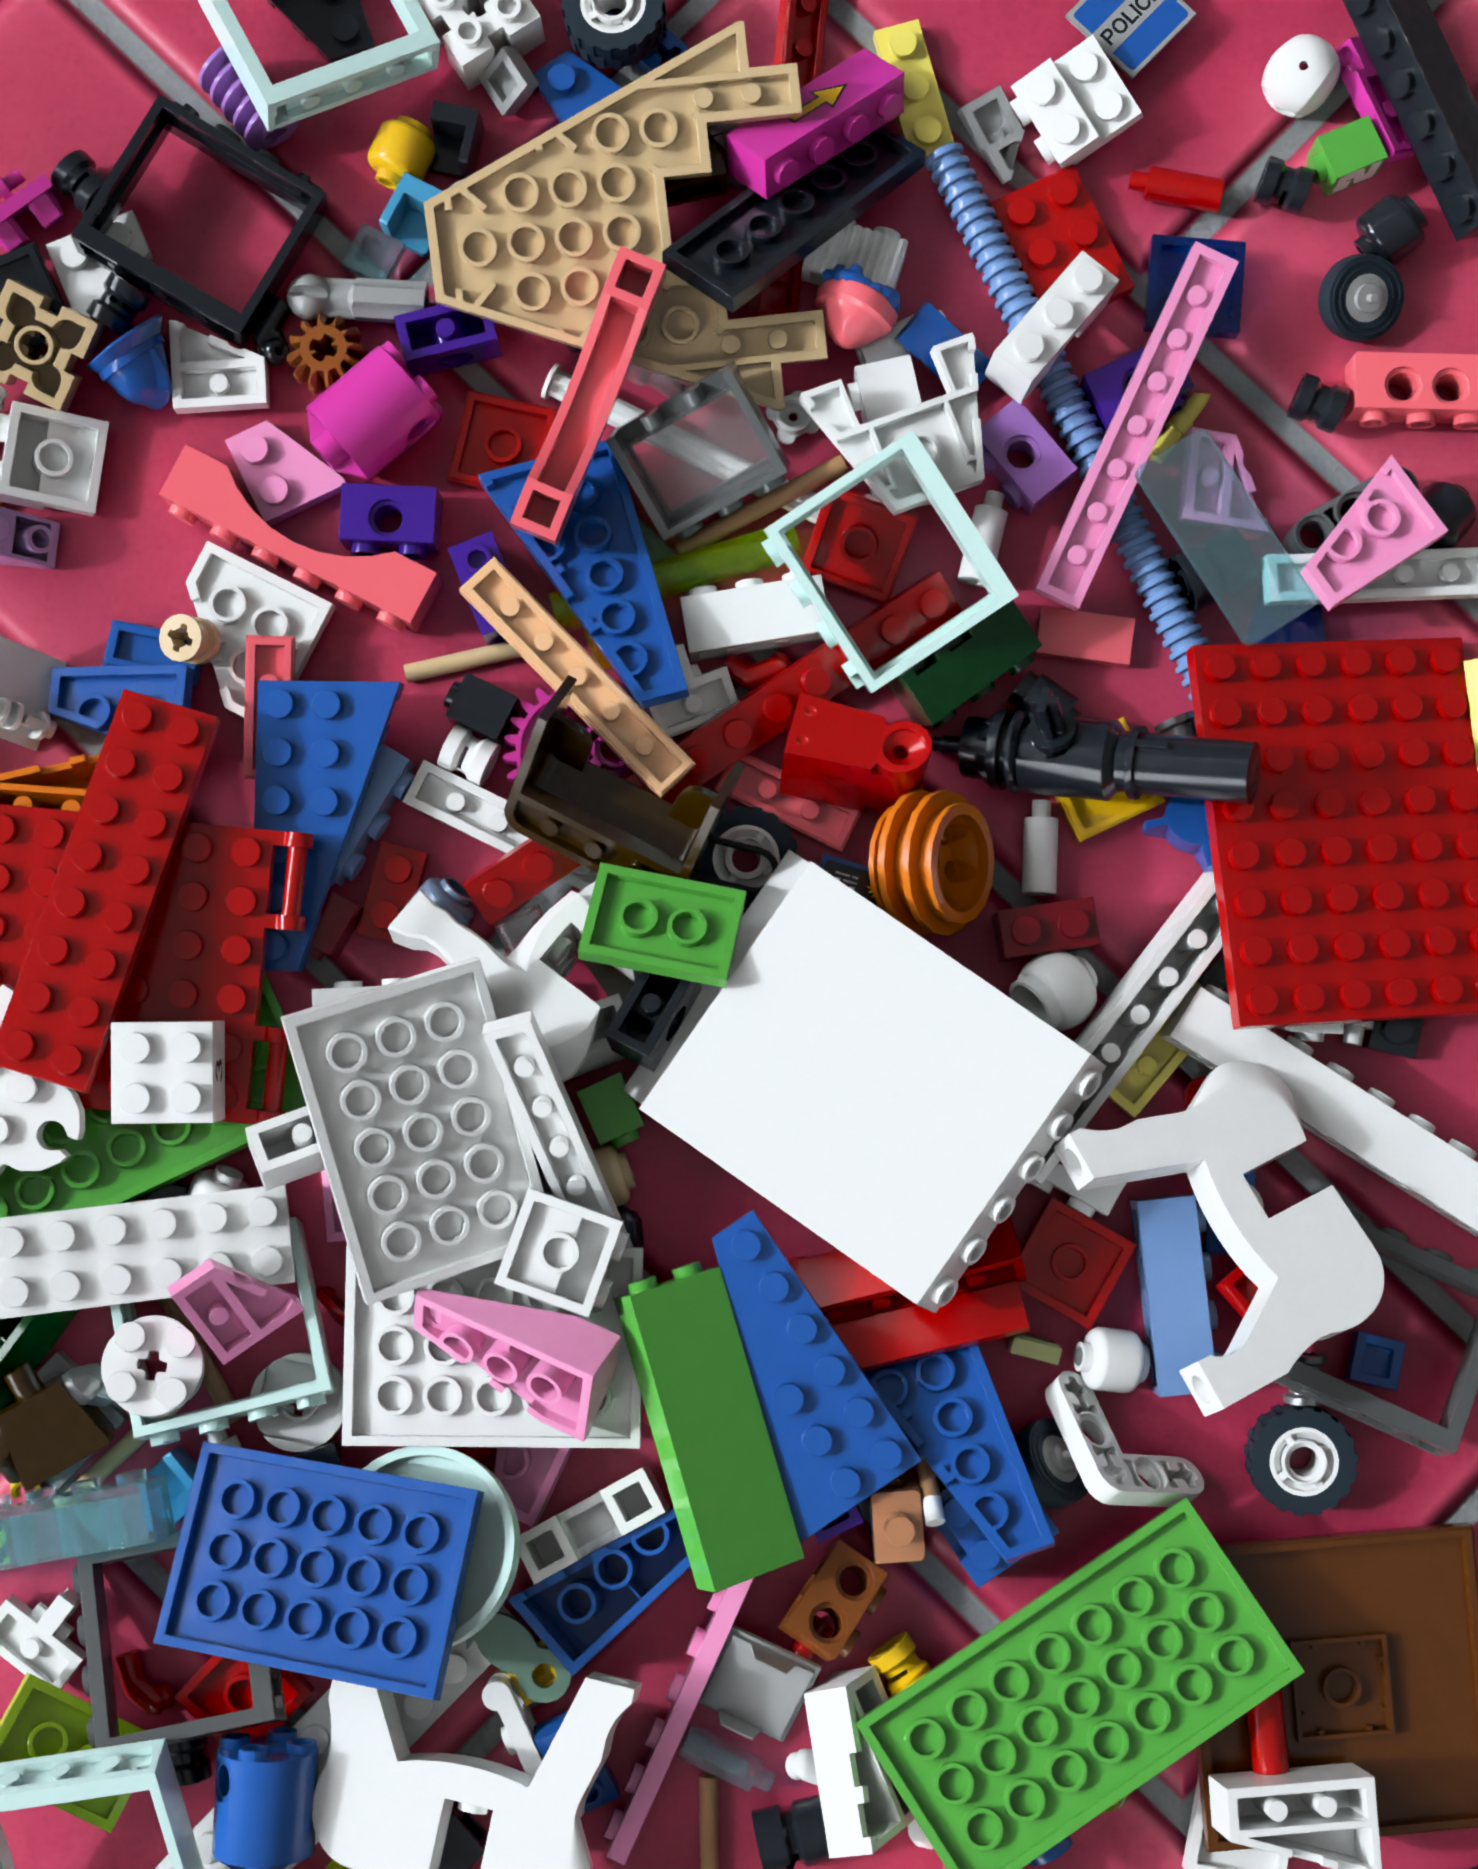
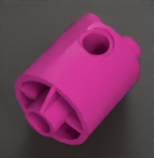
M386 341L381 347L377 346L306 406L310 443L335 472L364 478L368 482L441 421L440 417L445 414L442 407L435 400L437 395L420 375H417L415 378L405 367V359L389 341Z

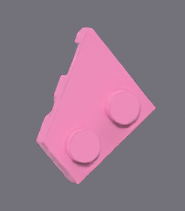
M268 420L225 440L262 519L269 526H273L341 493L342 483H346L341 475Z

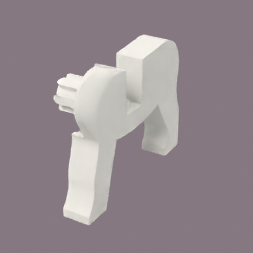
M1244 1061L1226 1062L1209 1073L1186 1111L1137 1119L1113 1130H1090L1081 1127L1069 1133L1053 1147L1078 1191L1187 1173L1196 1199L1217 1238L1244 1274L1258 1287L1225 1354L1221 1357L1209 1355L1179 1371L1205 1417L1227 1408L1289 1373L1297 1359L1314 1342L1328 1339L1362 1323L1376 1309L1384 1290V1269L1380 1256L1333 1185L1271 1218H1268L1259 1192L1252 1185L1248 1184L1244 1176L1295 1149L1306 1141V1137L1293 1095L1288 1086L1272 1071L1257 1064Z
M595 1671L587 1676L533 1777L512 1767L472 1756L450 1753L411 1754L391 1691L332 1680L328 1696L331 1714V1746L326 1766L318 1779L313 1798L312 1820L319 1843L333 1860L351 1869H439L453 1803L457 1801L459 1802L457 1808L467 1813L485 1815L488 1809L493 1810L481 1869H593L580 1818L585 1814L584 1808L587 1796L610 1754L617 1724L630 1705L639 1699L642 1683Z

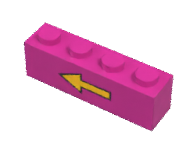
M864 48L800 88L801 117L745 122L727 133L728 174L766 200L904 113V72Z

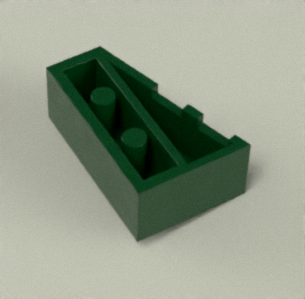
M1012 600L888 682V685L914 723L921 726L931 725L935 729L957 714L955 709L969 698L974 702L996 687L993 681L1006 671L1012 676L1030 665L1035 660L1031 653L1041 647L1042 644Z

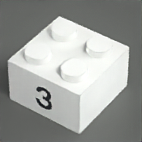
M225 1021L111 1022V1124L214 1123L225 1119Z

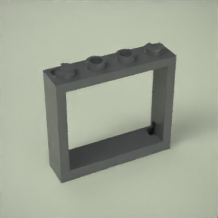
M1350 1210L1379 1255L1478 1299V1268L1467 1270L1452 1263L1453 1257L1441 1250L1434 1248H1425L1423 1250L1407 1243L1409 1238L1397 1230L1385 1227L1378 1230L1363 1223V1216ZM1478 1312L1439 1425L1298 1360L1294 1363L1289 1373L1273 1382L1434 1456L1441 1457L1456 1454L1478 1391Z
M181 1531L76 1552L77 1566L73 1567L72 1582L75 1593L81 1596L82 1615L77 1619V1634L81 1645L86 1647L87 1666H84L82 1670V1685L86 1696L91 1697L92 1717L87 1721V1735L92 1748L165 1738L167 1745L287 1720L281 1669L248 1662L253 1708L120 1736L102 1566L175 1551Z

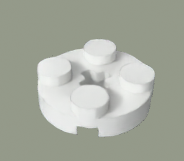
M160 1315L144 1316L122 1324L106 1345L101 1362L102 1380L108 1396L124 1410L149 1418L166 1416L176 1411L175 1409L182 1407L198 1392L205 1373L204 1353L195 1335L179 1321ZM158 1352L159 1360L167 1363L166 1371L157 1372L155 1380H146V1372L140 1369V1363L142 1360H148L151 1353Z
M308 1352L292 1353L273 1361L256 1378L250 1397L317 1380L312 1354ZM332 1364L338 1393L326 1395V1404L305 1409L302 1415L294 1414L295 1406L292 1404L278 1407V1416L256 1422L259 1430L264 1434L263 1437L273 1446L291 1452L308 1451L330 1441L342 1428L343 1372Z

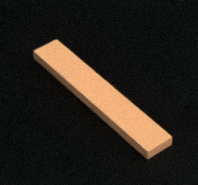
M495 557L459 588L460 594L555 692L568 675L577 679L568 705L657 797L662 799L695 768L696 763Z

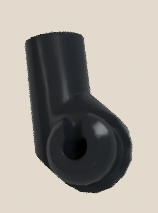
M277 296L272 297L252 330L258 354L264 356L267 364L271 366L283 364L287 360V354L290 353L289 345L286 343L281 328L292 310L286 301Z

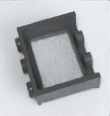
M735 361L615 428L606 439V443L664 541L675 534L679 540L694 534L703 527L701 520L715 512L718 513L719 517L732 513L744 504L742 497L757 489L761 495L772 491L785 482L783 475L788 472L790 466L789 459L785 456L742 379Z

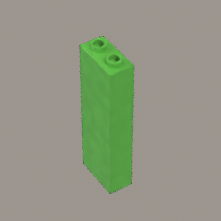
M698 1261L672 1269L674 1278L658 1283L656 1276H650L628 1283L629 1293L614 1297L613 1299L696 1587L700 1590L716 1593L804 1558V1554L720 1267L702 1269L701 1263Z

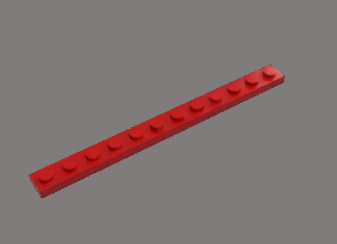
M932 571L847 627L846 630L871 668L875 670L962 612V609L940 571ZM826 642L677 740L675 743L696 763V766L662 799L674 804L682 789L688 786H701L791 726L800 693L830 700L851 686L852 682L841 667L848 659L837 644L830 649ZM633 771L621 777L655 795ZM528 839L461 884L486 922L491 926L581 865Z

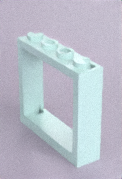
M198 0L268 132L438 69L440 40L418 0H390L409 35L272 85L228 1Z
M913 429L763 530L768 539L761 543L777 568L785 563L795 580L788 584L803 608L812 604L822 619L815 624L816 629L830 649L838 644L848 659L847 662L841 665L844 672L856 689L865 685L870 693L875 692L1019 596ZM901 456L989 594L873 671L784 533Z
M297 1217L290 1218L295 1272L301 1304L305 1309L303 1310L317 1380L156 1420V1417H142L130 1413L135 1439L150 1440L151 1447L162 1446L180 1441L179 1432L199 1427L200 1435L210 1434L230 1428L228 1422L230 1419L247 1415L249 1423L258 1422L278 1416V1407L296 1403L297 1410L310 1409L326 1404V1395L338 1393L319 1300L316 1298V1285L304 1227ZM134 1303L110 1305L115 1333L122 1324L137 1319ZM142 1360L140 1369L146 1372V1380H149L145 1360Z
M165 1738L0 1762V1812L150 1790L173 1869H204ZM0 1821V1869H16Z

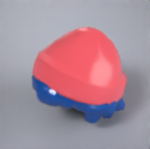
M837 264L833 269H825L823 271V281L817 289L815 307L817 310L823 309L825 333L831 342L844 349H856L873 343L891 333L898 319L901 306L900 294L897 290L888 285L873 282L865 277L863 268L859 264H853L849 269H845L844 265Z

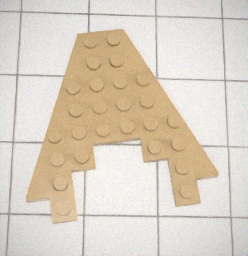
M737 21L423 202L436 303L582 349L620 245L663 263L662 251L672 245L665 181L711 176L712 168L707 126L801 117L802 104L797 63L749 68L744 21ZM666 269V279L631 365L694 384L735 361L740 375L757 405L776 411L785 410L781 365L828 359L823 309L728 320L725 307ZM731 390L725 393V395L735 397Z

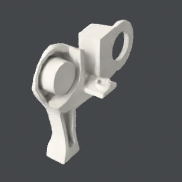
M595 882L579 893L570 891L550 908L530 929L518 947L508 957L497 952L485 939L474 931L458 923L448 911L436 905L422 889L418 891L389 925L388 930L394 943L411 950L429 951L440 957L447 965L473 957L481 959L497 1020L532 1010L563 1082L571 1079L588 1059L596 1031L600 1033L604 1022L600 1005L569 983L564 977L573 969L578 959L573 954L577 950L575 938L579 941L581 940ZM613 966L633 982L636 981L641 972Z

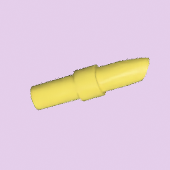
M1193 393L1186 401V405L1179 412L1177 411L1173 414L1149 456L1152 462L1158 465L1162 464L1179 440L1185 438V432L1194 426L1193 422L1204 409L1211 394Z

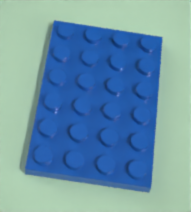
M203 1441L153 1643L440 1701L484 1492Z

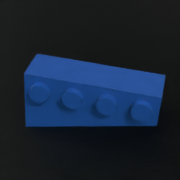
M674 1508L508 1599L572 1677L691 1567Z

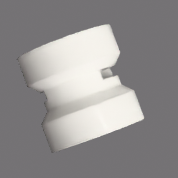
M456 724L442 746L437 766L449 772L457 770L465 774L467 781L481 787L496 764L501 744L489 738L480 740L473 736L470 729Z

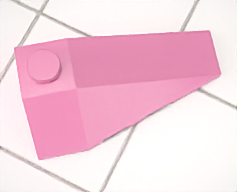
M420 1288L415 1294L413 1323L415 1330L460 1363L473 1361L492 1377L489 1384L502 1393L508 1387L531 1404L526 1411L540 1422L583 1442L585 1441L617 1368L621 1341L620 1335L609 1331L601 1325L593 1324L574 1315Z

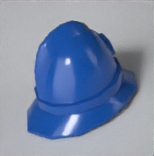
M158 314L129 330L108 345L86 365L87 369L98 373L102 382L107 381L124 399L154 410L163 408L170 400L172 392L170 366L163 345L166 341L161 335L162 315Z

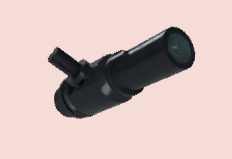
M1042 687L1040 695H1030L1029 705L1032 712L1028 713V711L1018 710L1014 713L1011 710H1000L988 718L969 716L964 723L960 737L946 735L931 737L932 751L948 755H958L960 773L964 778L982 779L993 790H1005L1008 788L1010 793L1022 792L1110 801L1119 792H1125L1128 799L1139 800L1142 794L1252 804L1259 781L1260 747L1258 742L1149 733L1146 726L1137 725L1132 731H1126L1119 720L1073 716L1070 712L1061 708L1058 696H1054L1052 688Z

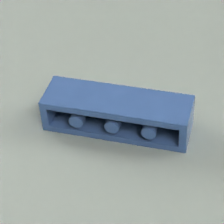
M1191 1194L1131 1199L1129 1201L1134 1243L1137 1244L1135 1253L1145 1339L1150 1353L1149 1373L1151 1390L1158 1397L1189 1395L1192 1393L1179 1371L1209 1355L1222 1356L1220 1349H1213L1211 1330L1218 1328V1315L1214 1300H1208L1206 1281L1212 1280L1211 1259L1207 1251L1202 1252L1200 1233L1206 1232V1217L1199 1203L1196 1204L1195 1195Z

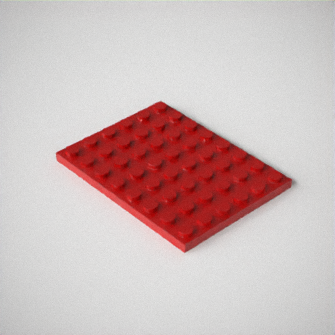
M1462 637L1193 645L1186 651L1196 736L1258 742L1260 747L1259 781L1252 804L1204 800L1233 1030L1478 1015V771L1463 663L1465 657Z

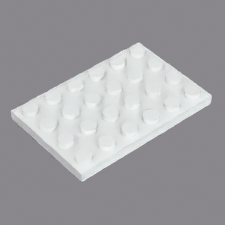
M478 957L469 958L281 1016L363 1300L367 1306L503 1259L528 1188L544 1192L532 1146L482 1036L484 1023L495 1021L497 1018L481 959Z
M346 1245L342 1446L640 1449L642 1396L613 1298L629 1293L628 1283L643 1279L644 1247H625L620 1262L610 1260L604 1278L613 1281L603 1310L593 1307L589 1318L494 1284L503 1259L420 1287L574 1315L593 1324L601 1325L609 1331L620 1335L621 1341L616 1371L589 1435L583 1442L540 1422L526 1411L531 1405L508 1387L502 1393L489 1384L492 1377L473 1361L460 1363L413 1328L415 1294L420 1288L367 1306L363 1300L348 1245Z

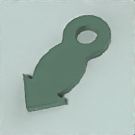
M498 1611L480 1631L466 1640V1649L475 1640L481 1654L492 1665L504 1672L515 1674L522 1692L527 1698L535 1702L549 1703L558 1700L566 1693L571 1683V1674L547 1646L538 1645L533 1633L527 1626L512 1615ZM546 1663L555 1669L557 1674L556 1680L551 1685L542 1686L534 1680L533 1670L537 1665Z

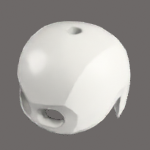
M1300 34L1291 38L1272 55L1265 67L1261 86L1266 100L1275 111L1291 118H1302L1311 114L1325 102L1337 83L1341 71L1339 56L1334 47L1327 40L1319 36ZM1305 63L1307 64L1308 68L1306 70H1301L1299 68V65Z

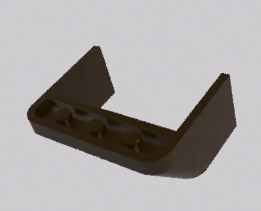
M568 675L537 718L505 805L504 813L507 822L518 833L598 873L600 862L690 879L727 807L745 765L736 761L718 793L702 786H688L680 791L674 804H671L588 761L593 747L589 732L578 722L564 716L577 681L576 678Z

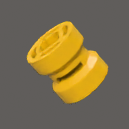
M901 1632L888 1639L874 1650L867 1659L871 1666H876L878 1674L884 1675L888 1681L887 1690L891 1696L932 1669L926 1660L918 1658L915 1653L916 1644L907 1632Z

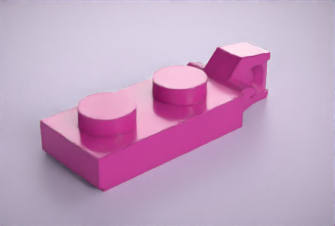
M1360 36L1347 39L1335 51L1339 56L1341 64L1339 76L1344 80L1343 82L1351 96L1353 108L1359 113L1361 118L1369 115L1388 155L1385 163L1412 158L1416 154Z

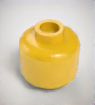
M400 115L397 120L389 119L384 121L379 127L367 156L368 163L377 172L375 179L381 185L395 191L405 172L423 181L436 153L435 144L430 138L431 131L419 121L408 116Z

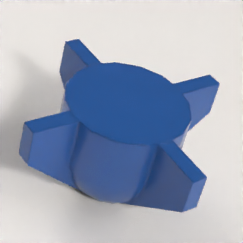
M1171 797L1162 818L1144 821L1142 830L1145 836L1166 839L1177 850L1192 854L1204 873L1213 871L1204 800Z

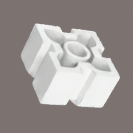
M418 0L440 40V45L444 43L449 63L468 91L481 83L478 78L502 47L515 46L521 56H524L546 42L541 16L530 0Z

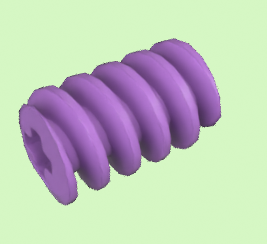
M222 46L213 52L203 64L199 73V85L205 93L210 95L213 104L221 109L225 119L233 123V128L238 135L244 137V141L249 148L257 151L258 148L264 150L274 148L287 140L298 128L299 121L270 132L267 131Z

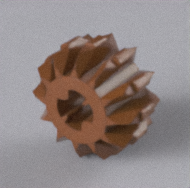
M319 313L317 326L313 328L307 321H301L300 326L304 336L290 335L289 343L295 350L287 354V361L291 367L296 368L293 373L296 381L299 384L308 382V388L311 393L317 395L324 386L329 388L368 354V349L365 344L359 343L362 335L357 327L347 329V322L341 316L336 317L329 324L327 317ZM332 350L336 353L334 357L330 356ZM321 354L326 355L323 361L319 358Z

